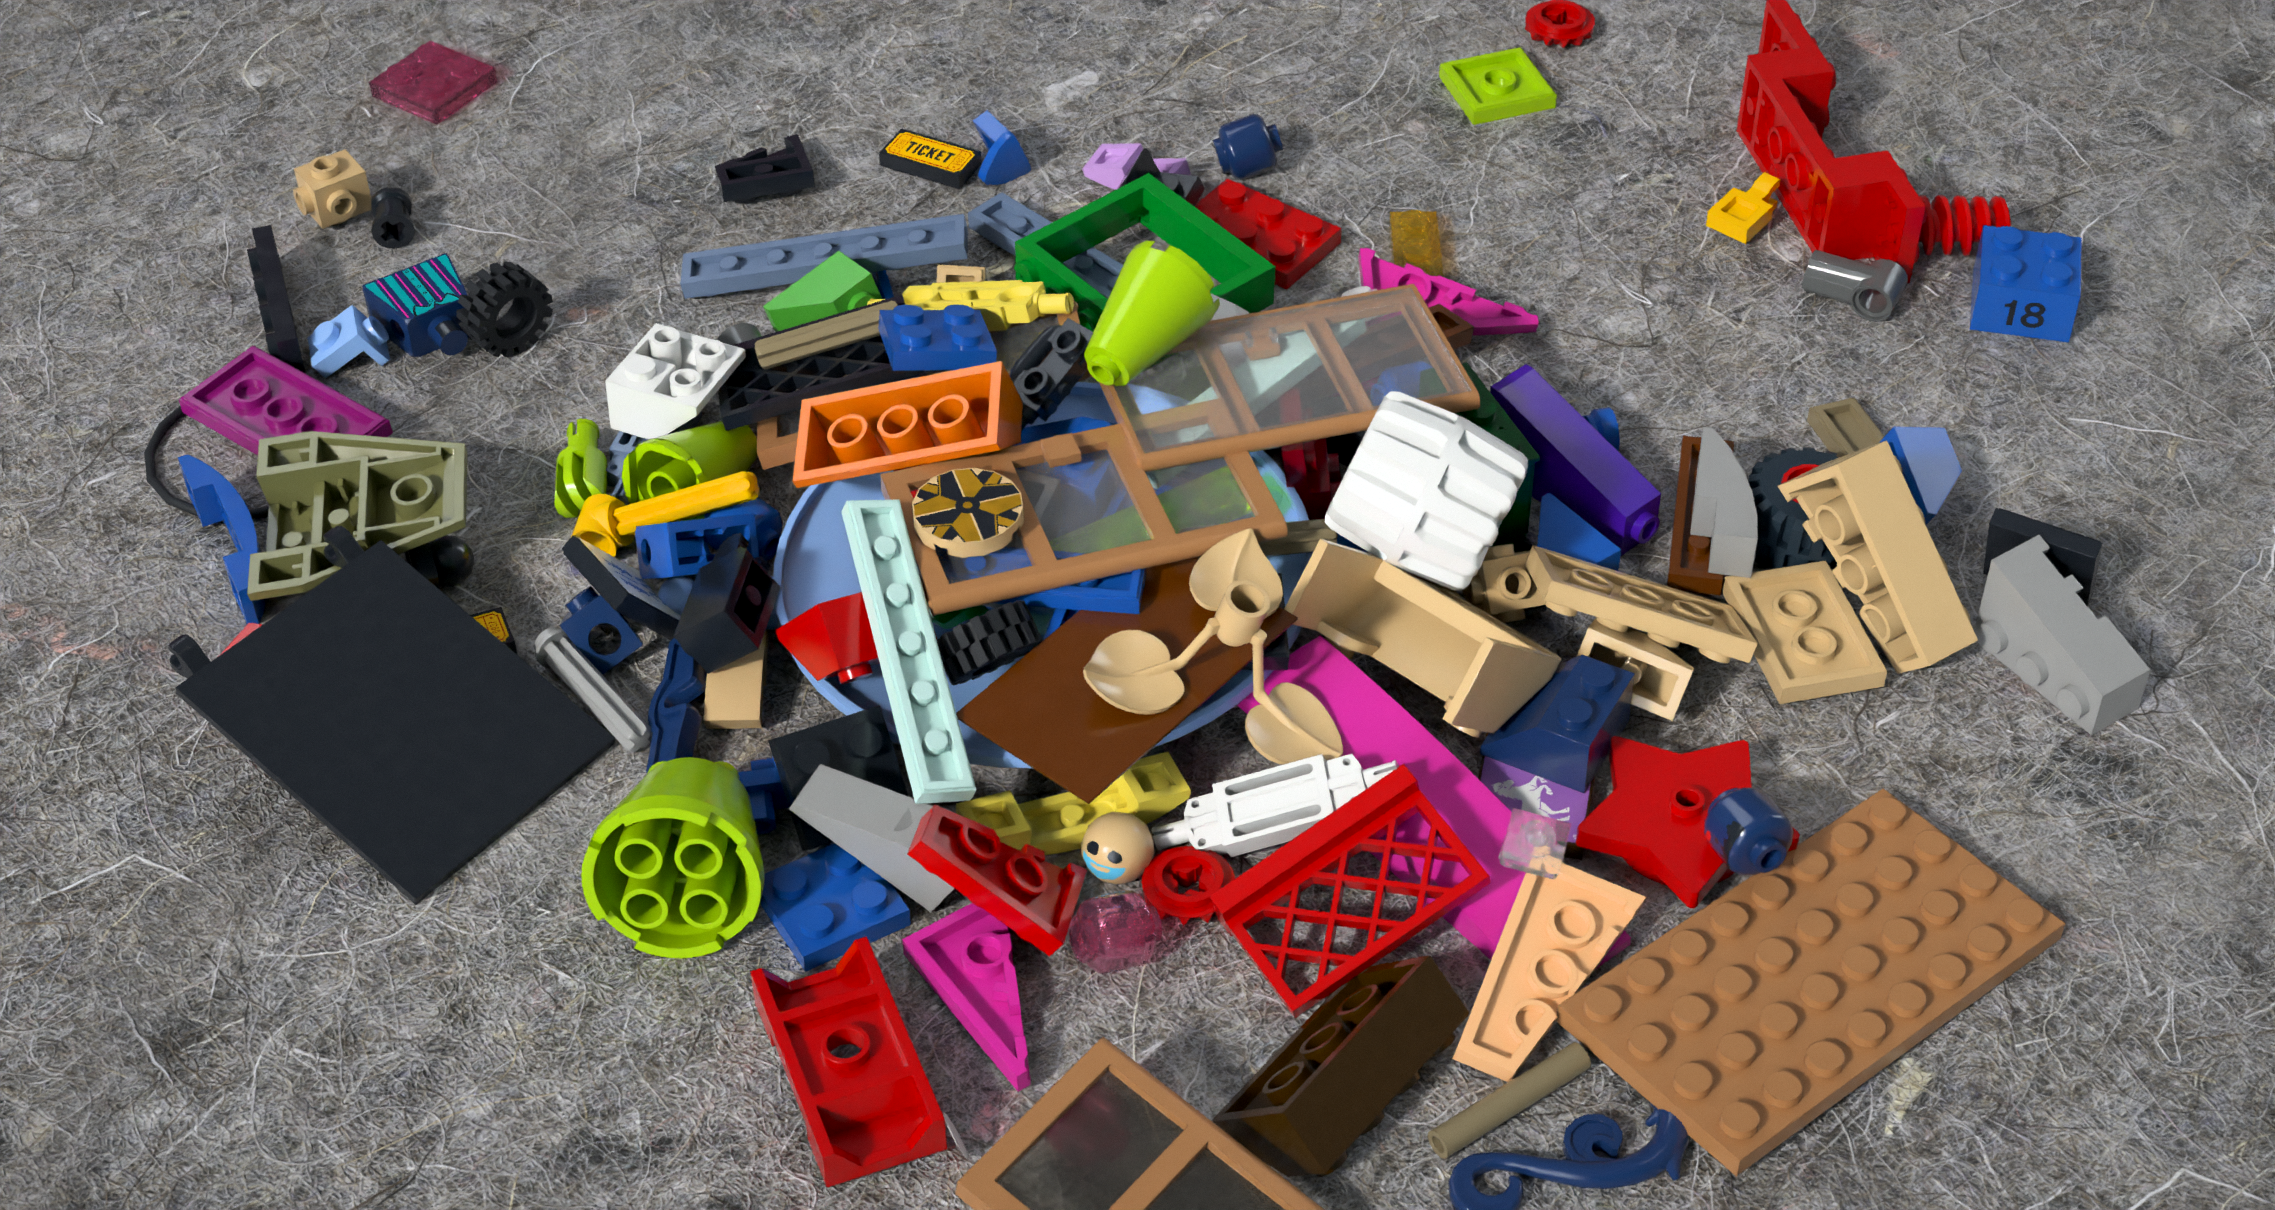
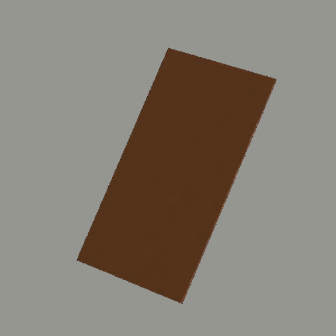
M1194 557L1146 568V579L1139 614L1079 610L960 709L956 715L958 720L1087 804H1090L1252 661V644L1249 642L1242 646L1233 647L1223 643L1217 637V634L1212 635L1182 669L1175 671L1184 684V693L1178 703L1164 712L1147 715L1135 714L1106 702L1089 686L1083 673L1084 667L1091 660L1096 648L1105 638L1124 630H1141L1160 639L1168 648L1170 660H1173L1181 655L1205 628L1208 620L1215 616L1216 611H1210L1201 607L1195 601L1190 591V574L1198 558ZM1278 607L1276 612L1265 618L1260 627L1267 634L1263 650L1295 623L1298 617Z

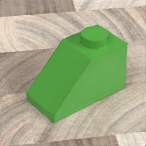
M837 251L765 304L763 308L774 331L778 332L865 306L870 299H882L872 274L842 252Z

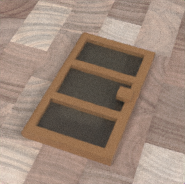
M1102 1037L957 1181L955 1195L974 1210H1325L1105 1037Z

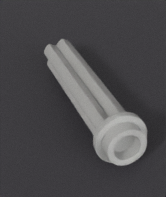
M550 627L542 631L534 643L536 660L544 667H551L627 751L636 752L641 747L646 748L651 742L649 737L651 727L583 655L563 629Z

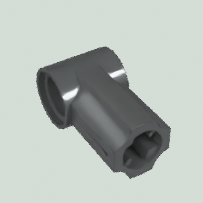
M1815 249L1809 259L1802 288L1806 292L1851 304L1854 312L1867 321L1878 322L1885 320L1892 313L1908 284V276L1905 270L1892 260L1879 259L1868 265Z

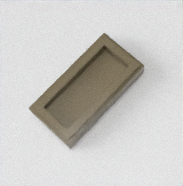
M1855 397L1809 408L1807 422L1830 452L1837 453V457H1842L1878 444L1884 438L1883 433Z

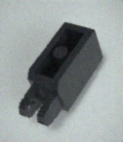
M741 533L732 534L723 541L719 549H717L718 552L715 554L713 561L699 568L673 635L685 653L693 657L708 674L759 649L780 590L778 583L768 575L770 565L762 556L753 558L747 550L749 542Z

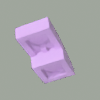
M1141 143L1101 144L1082 168L1085 177L1116 190L1143 150ZM1186 158L1153 159L1160 172L1191 174Z

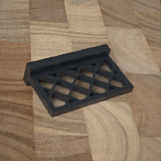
M903 295L734 344L733 346L745 349L746 357L718 390L721 419L725 430H732L801 409L803 399L886 384L923 373V370L893 371L881 335L770 369H763L756 355L755 343L758 340L889 301H896L898 306L906 305Z

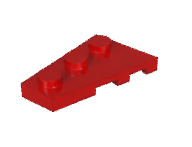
M934 805L921 818L907 855L920 863L925 870L937 875L966 896L974 905L983 908L1015 931L1020 938L1030 942L1048 956H1051L1064 944L1087 869L1071 862L1063 869L1044 861L1045 851L1026 844L1020 850L1000 842L994 829L938 805Z

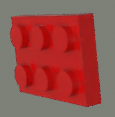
M1228 178L1195 205L1198 210L1276 266L1275 285L1286 290L1341 243L1342 228Z

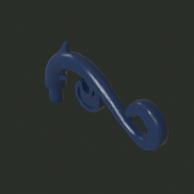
M1650 1103L1653 1112L1647 1118L1645 1124L1647 1127L1657 1125L1654 1136L1637 1152L1617 1159L1622 1149V1131L1617 1122L1603 1114H1586L1576 1118L1565 1129L1562 1150L1566 1160L1503 1152L1475 1153L1461 1159L1453 1168L1448 1182L1450 1202L1456 1210H1518L1523 1200V1182L1519 1177L1515 1175L1510 1176L1508 1188L1503 1193L1495 1196L1485 1195L1476 1188L1474 1184L1475 1179L1492 1170L1514 1172L1551 1182L1590 1189H1612L1636 1185L1655 1178L1665 1170L1668 1171L1671 1179L1676 1181L1680 1178L1681 1163L1690 1136L1682 1122L1675 1115L1664 1109H1657ZM1600 1149L1606 1152L1610 1158L1595 1156L1594 1151Z

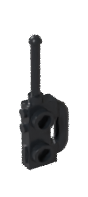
M1067 318L1062 326L1054 325L1042 330L1010 371L1009 376L1023 401L1021 432L1028 423L1032 425L1038 417L1046 422L1056 412L1057 407L1070 394L1072 388L1088 369L1084 352L1093 332L1070 318Z

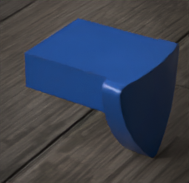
M988 110L973 120L988 150L978 173V177L986 185L1006 184L1031 171L1030 163L1016 136Z

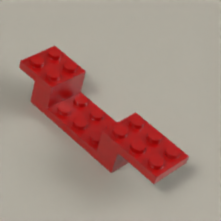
M1766 0L1758 54L1747 56L1737 133L1762 173L1765 172L1780 179V185L1774 192L1812 253L1816 249L1851 260L1867 258L1892 260L1905 270L1908 276V283H1910L1914 263L1919 259L1918 241L1921 227L1927 220V206L1924 198L1916 193L1908 181L1905 170L1897 165L1888 150L1835 158L1833 151L1826 147L1822 138L1824 128L1829 125L1830 120L1828 103L1830 91L1836 86L1835 68L1832 63H1828L1820 51L1816 39L1809 35L1802 24L1799 14L1794 13L1786 0Z

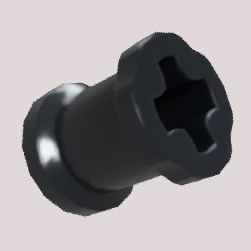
M383 188L371 197V214L375 218L371 226L372 236L379 245L385 248H401L409 244L414 237V223L410 218L412 214V199L407 192L400 188Z

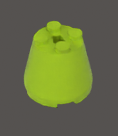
M691 757L657 762L650 767L647 775L606 816L594 831L584 856L581 872L582 888L586 902L598 921L604 918L617 931L636 941L634 949L666 958L704 956L721 950L725 941L739 933L750 921L753 922L763 892L764 867L751 801L746 788L739 780L738 771L731 764Z

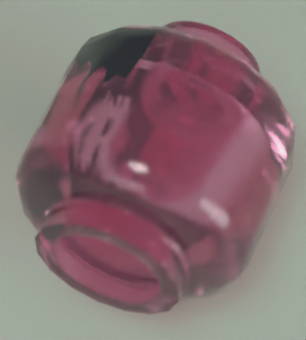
M1130 890L1087 899L1081 903L1076 916L1071 919L1069 924V939L1075 957L1079 962L1086 963L1090 969L1099 974H1109L1140 967L1148 963L1155 952L1156 942L1162 936L1161 919L1156 909L1152 906L1148 907L1146 901L1138 893Z

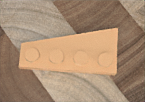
M1534 852L1452 1059L1506 1082L1513 1080L1555 1024L1558 1018V1005L1582 988L1639 912L1646 897Z

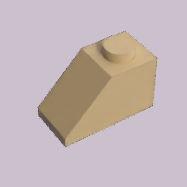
M1596 618L1588 627L1577 656L1585 655L1635 673L1631 704L1673 721L1694 671L1691 665L1662 644L1650 639L1647 634L1630 627L1627 632L1615 631L1600 624Z

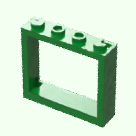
M1149 173L1015 241L1016 264L1014 270H1016V280L1044 282L1046 294L1071 293L1074 301L1078 303L1077 311L1081 325L1092 332L1095 330L1108 299L1062 263L1138 223L1144 225L1169 245L1182 250L1197 261L1210 276L1221 284L1212 288L1211 294L1248 311L1249 314L1260 312L1274 304L1276 266ZM1177 357L1158 360L1138 376L1141 378Z

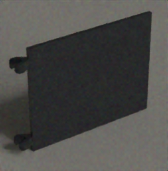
M336 526L324 534V541L329 544L324 548V555L329 562L340 567V570L213 661H210L194 639L189 635L183 634L168 645L169 651L174 654L170 657L169 662L174 671L188 678L176 686V694L417 905L615 744V737L383 541L380 540L364 552L353 535L345 527Z

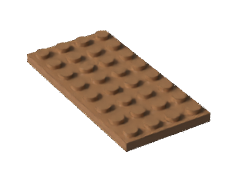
M1881 789L1800 843L1796 850L1788 851L1785 860L1779 867L1770 872L1752 875L1558 1005V1018L1556 1022L1657 1109H1664L1675 1115L1682 1122L1688 1135L1737 1176L2059 941L2066 923L1888 791Z

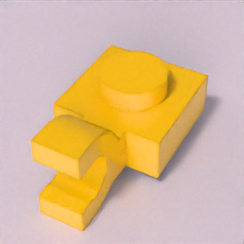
M1764 172L1747 192L1733 187L1707 211L1706 226L1747 244L1772 220V214L1777 208L1778 201L1770 198V196L1779 187L1780 179Z

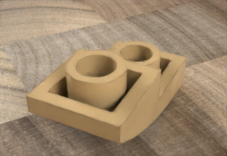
M767 631L764 633L758 650L709 674L707 673L704 705L706 729L762 728L763 686H766Z

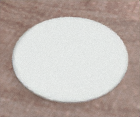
M943 1113L946 1125L956 1145L964 1157L968 1158L965 1146L949 1117Z

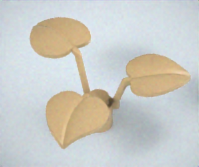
M1251 528L1221 540L1206 551L1194 565L1189 579L1190 591L1195 601L1201 607L1210 611H1216L1214 618L1208 620L1205 628L1180 656L1170 660L1168 648L1160 639L1144 631L1130 629L1114 633L1105 638L1098 645L1091 660L1083 669L1086 682L1106 702L1135 714H1157L1172 708L1180 701L1184 693V684L1175 671L1182 669L1212 635L1217 634V637L1223 643L1233 647L1242 646L1250 642L1253 651V695L1259 705L1254 706L1248 712L1245 719V730L1253 747L1268 760L1282 765L1320 754L1324 756L1326 761L1342 757L1343 745L1339 731L1328 711L1313 694L1298 685L1288 682L1276 685L1271 690L1269 696L1265 692L1263 644L1267 634L1260 627L1263 620L1278 609L1283 597V588L1275 568L1261 550Z

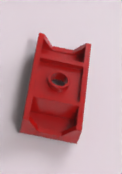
M867 936L854 940L835 968L787 982L763 968L750 971L756 1007L772 1047L776 1046L806 1123L808 1141L826 1188L947 1149L945 1118ZM844 1044H853L862 1049L857 1055L850 1058H838L831 1054L836 1047Z

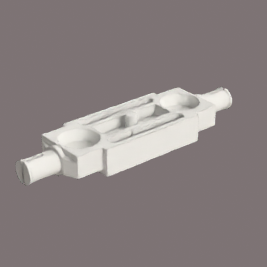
M1320 754L1212 784L1213 793L1187 800L1183 820L1152 827L1154 843L1158 851H1161L1165 848L1191 842L1195 850H1211L1219 855L1228 853L1230 857L1289 842L1399 766L1397 761L1393 760L1389 763L1363 769L1353 754L1328 761Z

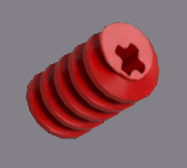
M1919 195L1924 198L1927 206V220L1921 227L1918 241L1922 242L1925 255H1931L1935 243L1941 242L1944 256H1950L1954 243L1960 242L1963 256H1969L1973 244L1980 241L1983 225L1993 227L2011 226L2009 209L2005 199L2001 196L1992 197L1988 204L1983 196H1975L1968 204L1967 199L1963 195H1957L1949 204L1948 199L1944 195H1938L1934 197L1930 205L1925 195Z

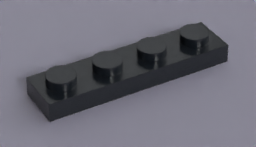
M272 226L252 228L256 247L247 249L266 333L265 337L269 354L305 373Z

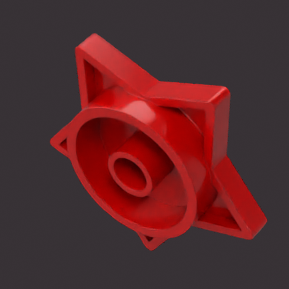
M1620 736L1611 737L1609 751L1613 792L1578 825L1575 843L1582 848L1622 857L1639 874L1657 883L1667 885L1687 907L1696 908L1716 883L1727 879L1735 873L1725 865L1709 845L1704 834V824L1708 809L1718 795L1733 788H1752L1749 744L1745 740H1738L1679 754ZM1794 828L1792 844L1788 851L1796 850L1798 847L1800 834Z

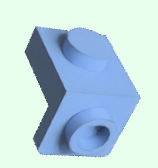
M353 305L331 321L321 323L307 337L312 368L324 378L330 376L363 351L381 366L390 361L387 346L389 335L385 327L375 317L369 316L367 318Z

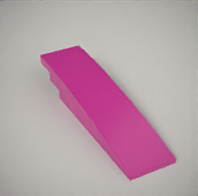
M1321 635L1289 654L1288 670H1274L1264 681L1265 692L1269 696L1271 690L1276 685L1288 682L1298 685L1313 694L1328 711L1339 731L1343 745L1342 756L1353 754L1363 769L1389 763L1393 760L1397 761L1398 766L1405 764L1418 780L1420 791L1490 876V884L1442 917L1486 957L1492 960L1534 852L1557 861L1559 860L1424 726ZM1253 692L1237 704L1246 714L1254 706L1259 705L1254 698ZM1417 812L1398 825L1395 842L1427 845L1431 827L1421 814ZM1387 834L1378 840H1386ZM1438 837L1436 847L1447 848L1446 845L1442 842V840ZM1370 852L1382 863L1383 853ZM1393 854L1390 871L1402 882L1421 884L1425 858ZM1434 859L1430 885L1452 888L1470 875L1459 862ZM1427 898V904L1431 903L1435 899ZM1625 930L1597 968L1630 945L1631 937Z

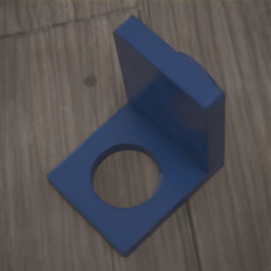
M591 585L565 604L570 612L566 614L560 627L602 675L642 646L643 641L622 614L615 611ZM601 623L615 626L621 634L620 647L610 654H601L595 651L589 641V634L593 627Z

